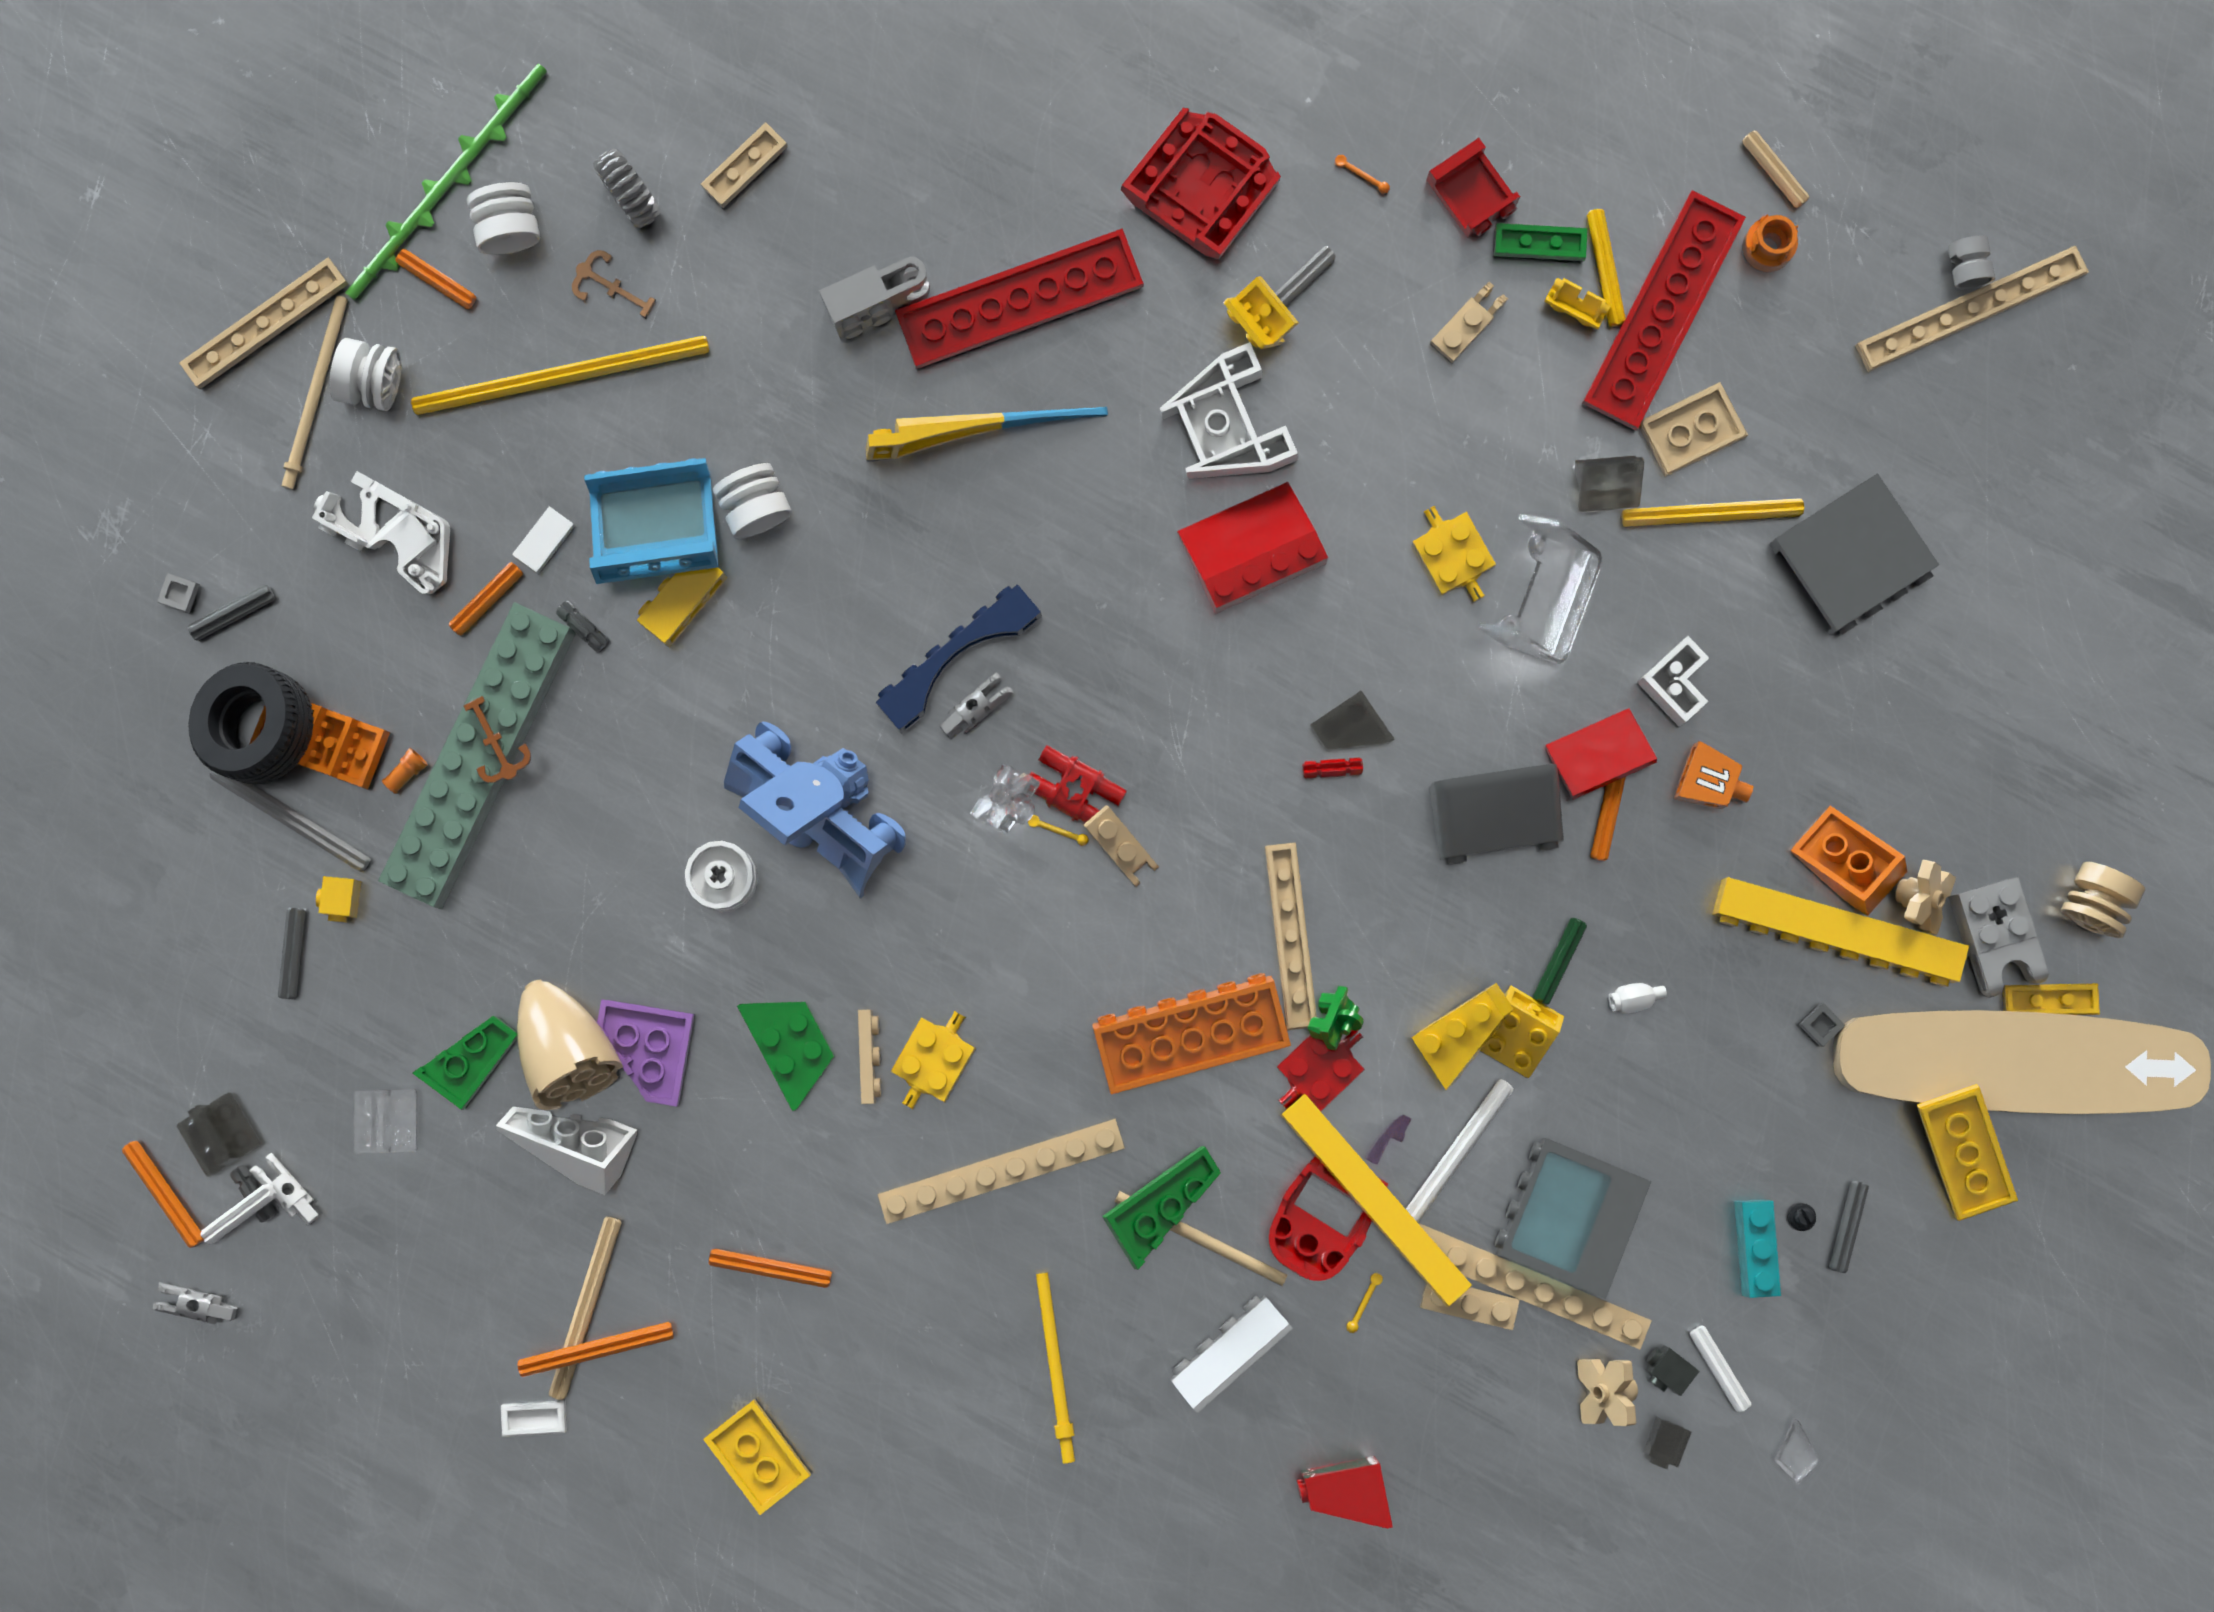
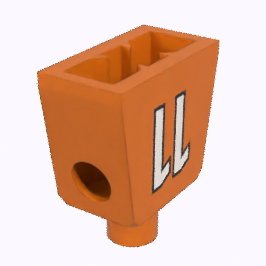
M1698 741L1693 744L1673 799L1723 809L1728 807L1731 797L1747 803L1754 786L1738 780L1742 770L1741 764L1707 744Z

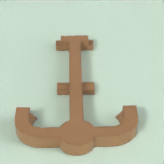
M596 250L588 256L585 262L577 265V276L572 283V291L578 299L584 302L587 300L588 292H580L579 286L583 279L591 278L609 289L607 295L613 297L617 293L643 308L640 312V315L646 317L654 306L656 299L650 297L647 302H644L620 288L621 281L617 278L611 283L592 271L591 266L597 258H603L606 263L611 261L613 257L607 252Z

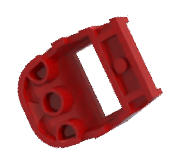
M1315 1156L1284 1194L1270 1227L1269 1245L1274 1257L1283 1266L1302 1278L1323 1281L1338 1274L1349 1262V1258L1357 1248L1362 1246L1372 1220L1362 1211L1346 1237L1294 1204L1311 1175L1354 1201ZM1381 1180L1382 1183L1387 1187V1186H1388V1183H1386L1385 1181Z

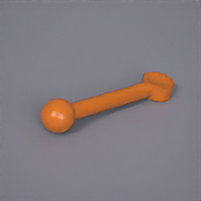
M1338 155L1335 158V165L1338 168H1347L1378 187L1379 192L1382 194L1389 192L1390 186L1387 182H1380L1347 162L1346 156Z

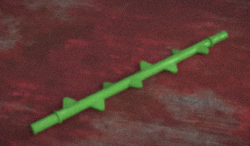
M537 64L524 81L515 87L516 90L511 96L495 95L494 99L498 107L497 113L476 138L461 135L458 138L463 153L439 181L425 179L422 182L426 197L403 224L392 221L386 223L390 240L369 265L363 267V272L347 289L345 294L355 301L372 279L377 278L376 275L381 269L397 271L399 265L395 261L394 253L417 226L433 227L435 223L430 210L454 182L465 185L471 183L467 167L489 140L502 142L506 140L507 137L502 125L521 102L530 96L531 90L547 73L543 66Z

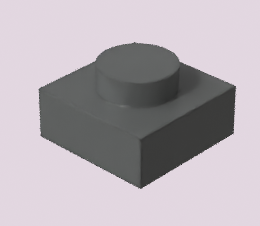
M1820 1003L1799 1026L1820 1047H1824L1845 1024L1824 1003Z

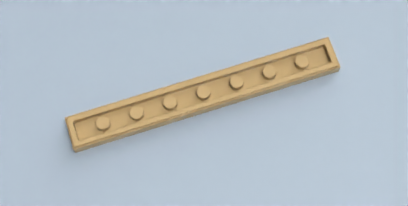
M2073 246L1857 343L1855 347L1869 373L2087 275L2089 271L2077 247Z

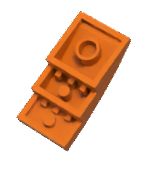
M311 703L314 718L312 737L298 765L368 790L390 732ZM265 705L249 745L257 739L264 727L266 720Z

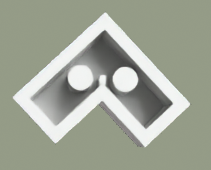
M1687 636L1637 682L1678 727L1686 723L1708 702L1687 678L1703 665L1709 657Z

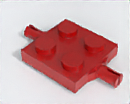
M1352 1030L1349 1035L1340 1040L1336 1050L1327 1049L1324 1040L1313 1038L1311 1035L1306 1038L1277 1066V1069L1288 1079L1291 1089L1278 1101L1283 1104L1288 1100L1283 1105L1288 1109L1296 1100L1306 1094L1322 1112L1365 1070L1353 1057L1350 1050L1363 1038L1362 1034H1357L1358 1030Z

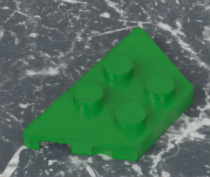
M806 1002L739 1004L737 1007L792 1112L798 1110L805 1097L818 1082L822 1073L835 1058Z

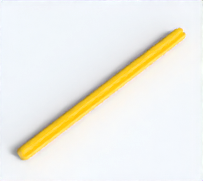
M706 336L694 337L417 396L411 399L413 412L420 415L706 354L709 352V343Z

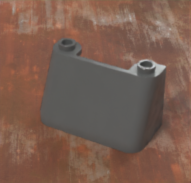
M1557 764L1436 781L1429 787L1440 860L1448 859L1449 864L1467 862V856L1474 853L1528 845H1540V851L1559 848L1558 843L1564 841Z

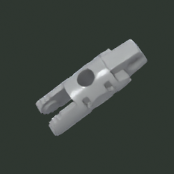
M998 673L993 674L948 712L951 716L940 725V728L948 738H953L962 730L965 733L968 732L1014 693L1009 687H1005L988 700L985 697L1001 682L1002 679ZM978 705L976 710L971 711L974 706Z
M159 1282L158 1291L179 1297L176 1306L165 1302H154L152 1310L211 1324H216L217 1318L229 1321L235 1319L238 1307L221 1303L222 1296ZM194 1300L199 1304L198 1310H195L193 1307Z

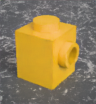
M323 876L322 888L318 889L316 894V907H319L318 913L328 915L327 921L347 923V917L357 918L362 881Z

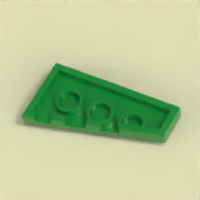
M1200 1146L1102 1216L1134 1269H1140L1146 1262L1145 1258L1153 1249H1157L1168 1231L1184 1217L1185 1211L1192 1203L1197 1202L1221 1174L1206 1147Z

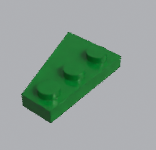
M492 1016L447 1050L439 1053L430 1062L412 1072V1074L459 1109L464 1110L518 1038L517 1032L496 1016Z

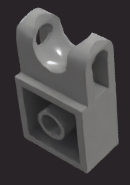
M907 257L880 270H877L876 266L873 265L819 290L839 338L847 337V339L860 335L863 332V328L872 324L879 326L888 322L891 319L890 316L895 314V310L927 298L930 292V285L923 262L916 257ZM908 267H914L917 269L905 272V270ZM921 288V290L918 293H913L915 290Z
M2018 877L1948 897L1963 944L1969 946L1967 956L1970 957L1979 988L1984 996L1991 998L2002 992L2004 988L2002 970L2009 962L2018 965L2025 979L2030 983L2039 984L2047 980L2049 976L2047 965ZM1995 912L1996 920L1990 921L1989 915Z

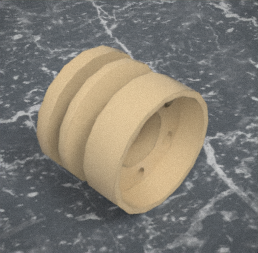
M2083 862L2074 881L2085 893L2070 891L2067 897L2071 902L2063 904L2061 913L2091 932L2114 938H2123L2127 930L2122 924H2130L2132 918L2121 907L2136 909L2145 892V887L2134 878L2118 870L2094 862Z

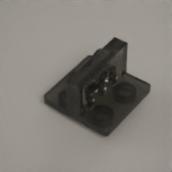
M1635 455L1575 460L1574 470L1580 489L1578 503L1580 512L1640 506L1644 472L1643 457H1636Z
M226 1093L208 1105L195 1106L187 1111L190 1116L177 1124L178 1130L207 1177L213 1176L261 1145L259 1137L232 1093Z

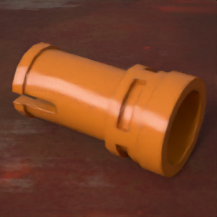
M409 748L400 759V763L386 778L382 779V783L394 794H397L414 774L418 775L422 769L426 768L428 763L416 751Z

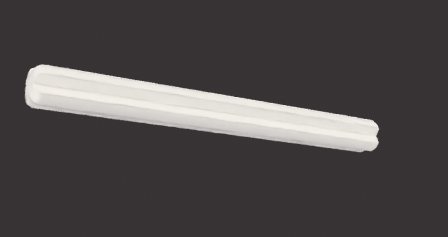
M1500 1079L1497 1081L1407 1206L1406 1210L1417 1223L1422 1219L1512 1094L1514 1088L1505 1080Z

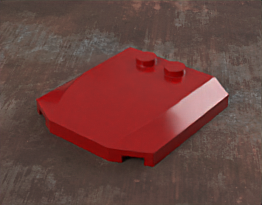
M1182 108L1124 181L1121 191L1134 206L1205 256L1220 259L1279 183L1281 176L1273 168L1266 149L1222 117L1210 112H1206L1205 115L1189 112L1190 109Z

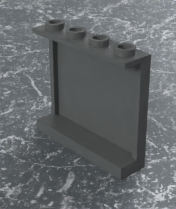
M1878 473L1769 543L1775 554L1778 552L1782 553L1832 629L1828 631L1829 635L1838 630L1843 635L1858 625L1855 621L1856 618L1865 614L1868 619L1883 609L1880 604L1888 598L1892 602L1908 593L1906 586L1914 581L1918 586L1934 576L1931 570L1939 566V563Z

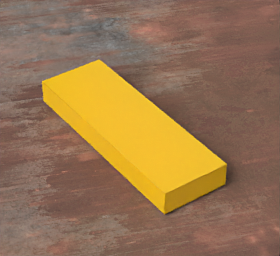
M2098 983L2004 985L2002 990L2003 1011L2068 1015L2100 1014Z

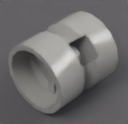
M1987 236L1966 237L1948 245L1950 262L1956 265L1952 273L1957 289L1974 288L1995 280L1993 263L1987 260V257L1991 254Z

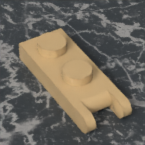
M1104 806L1083 825L1135 887L1140 884V881L1134 873L1145 863L1154 871L1159 868L1109 806Z

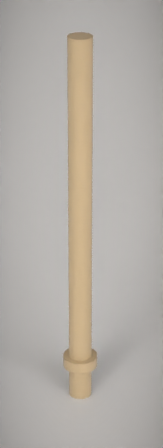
M336 296L289 461L284 463L283 468L286 471L281 486L287 489H294L297 475L302 473L301 461L348 299L342 296Z

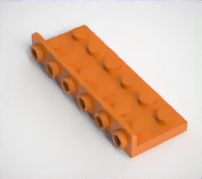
M1265 973L1256 974L1248 977V982L1236 985L1234 981L1218 985V990L1208 993L1204 989L1188 993V998L1176 1001L1175 998H1167L1158 1001V1006L1146 1009L1145 1006H1137L1128 1009V1014L1116 1017L1115 1014H1107L1097 1018L1098 1022L1093 1023L1092 1026L1110 1093H1119L1291 1046L1272 976L1266 977Z

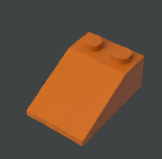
M1831 805L1791 849V853L1835 893L1866 916H1869L1908 872L1906 859L1903 854Z

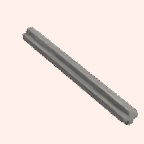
M213 771L210 772L209 777L357 871L363 872L369 865L370 858L253 784H244Z

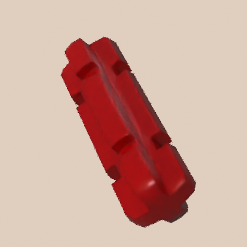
M1359 757L1349 758V761H1345V758L1320 760V763L1305 761L1302 766L1303 776L1306 779L1316 778L1317 775H1321V777L1345 776L1346 773H1350V775H1360L1363 773V761Z

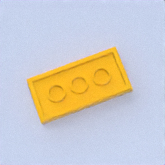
M1977 1084L1917 1105L1955 1218L1958 1221L2018 1201L1981 1089Z

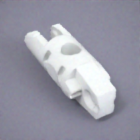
M271 1152L265 1158L268 1165L279 1175L275 1180L271 1181L258 1166H254L249 1171L262 1185L267 1183L273 1185L277 1192L275 1200L291 1218L297 1214L309 1226L318 1218V1213L310 1205L314 1199ZM289 1188L293 1193L285 1195L282 1190Z

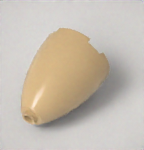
M535 980L525 986L518 1009V1049L524 1077L535 1106L542 1110L560 1109L562 1106L561 1102H569L578 1098L582 1102L613 1084L618 1079L616 1072L618 1069L623 1068V1065L612 1043L590 1013L569 994L550 982Z

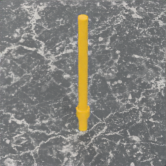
M1048 1272L1036 1274L1057 1420V1425H1054L1056 1439L1060 1441L1063 1464L1075 1462L1072 1436L1075 1435L1073 1423L1069 1422Z

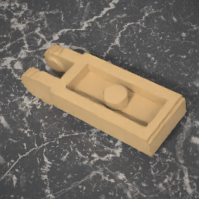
M1490 282L1474 298L1471 297L1430 342L1451 363L1492 322L1494 315L1508 300L1503 294L1493 302L1488 311L1483 308L1480 302L1492 292L1494 287Z

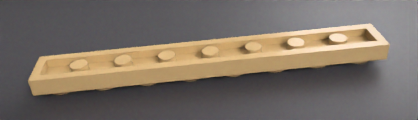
M1112 1119L877 1195L886 1224L1122 1150L1125 1147L1116 1119Z
M1418 1223L1465 1277L1641 1350L1652 1320Z

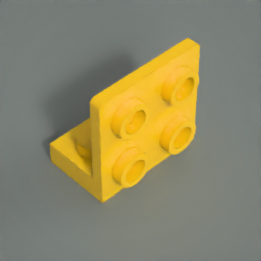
M1510 985L1504 995L1514 1009L1480 1051L1524 1077L1529 1078L1560 1033L1564 1016Z

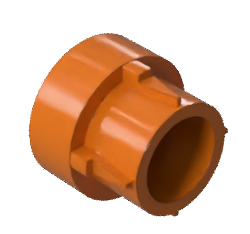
M1767 214L1762 216L1750 227L1743 239L1742 250L1747 262L1753 268L1763 272H1774L1785 267L1796 253L1798 247V225L1795 226L1789 218L1782 215L1769 216ZM1769 238L1774 240L1777 249L1769 247L1763 239Z

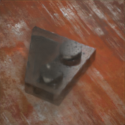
M1362 691L1310 724L1311 729L1326 751L1388 744L1395 740Z

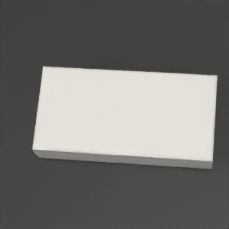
M549 506L512 555L539 574L575 525Z
M566 1400L502 1404V1437L566 1433Z

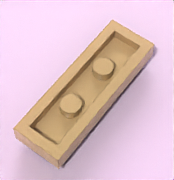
M765 122L701 183V186L724 208L774 161L788 145Z
M858 1010L861 1104H876V1097H881V1078H875V1066H880V1048L874 1047V1035H879V1017L873 1016V1010Z
M1425 1282L1420 1308L1513 1330L1520 1299L1470 1287L1454 1303L1447 1307Z

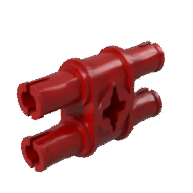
M1046 745L1038 761L1061 773L1062 780L1055 785L1031 772L1023 787L1046 800L1045 804H1047V807L1051 808L1052 806L1072 818L1073 822L1081 820L1086 823L1100 811L1088 804L1090 794L1096 793L1115 805H1120L1127 793L1126 789L1105 778L1102 770L1097 771L1078 760L1079 757L1072 756L1070 758ZM1082 778L1080 788L1083 790V793L1081 795L1075 793L1068 800L1070 789L1067 785L1069 783L1074 785Z

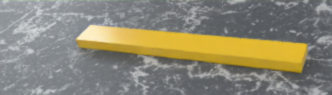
M1306 1094L1280 1115L1447 1307L1472 1286Z

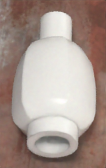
M1644 983L1623 985L1618 987L1615 993L1609 994V1004L1613 1012L1619 1011L1622 1014L1637 1013L1652 1007L1655 1000L1666 998L1667 991L1664 986L1652 988Z

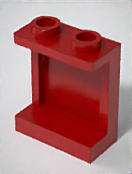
M1477 138L1431 169L1426 179L1467 238L1475 233L1478 236L1482 235L1493 226L1492 221L1500 216L1502 219H1505L1518 209L1516 205L1521 197L1518 192L1514 194L1511 192L1484 154L1486 146L1480 138Z

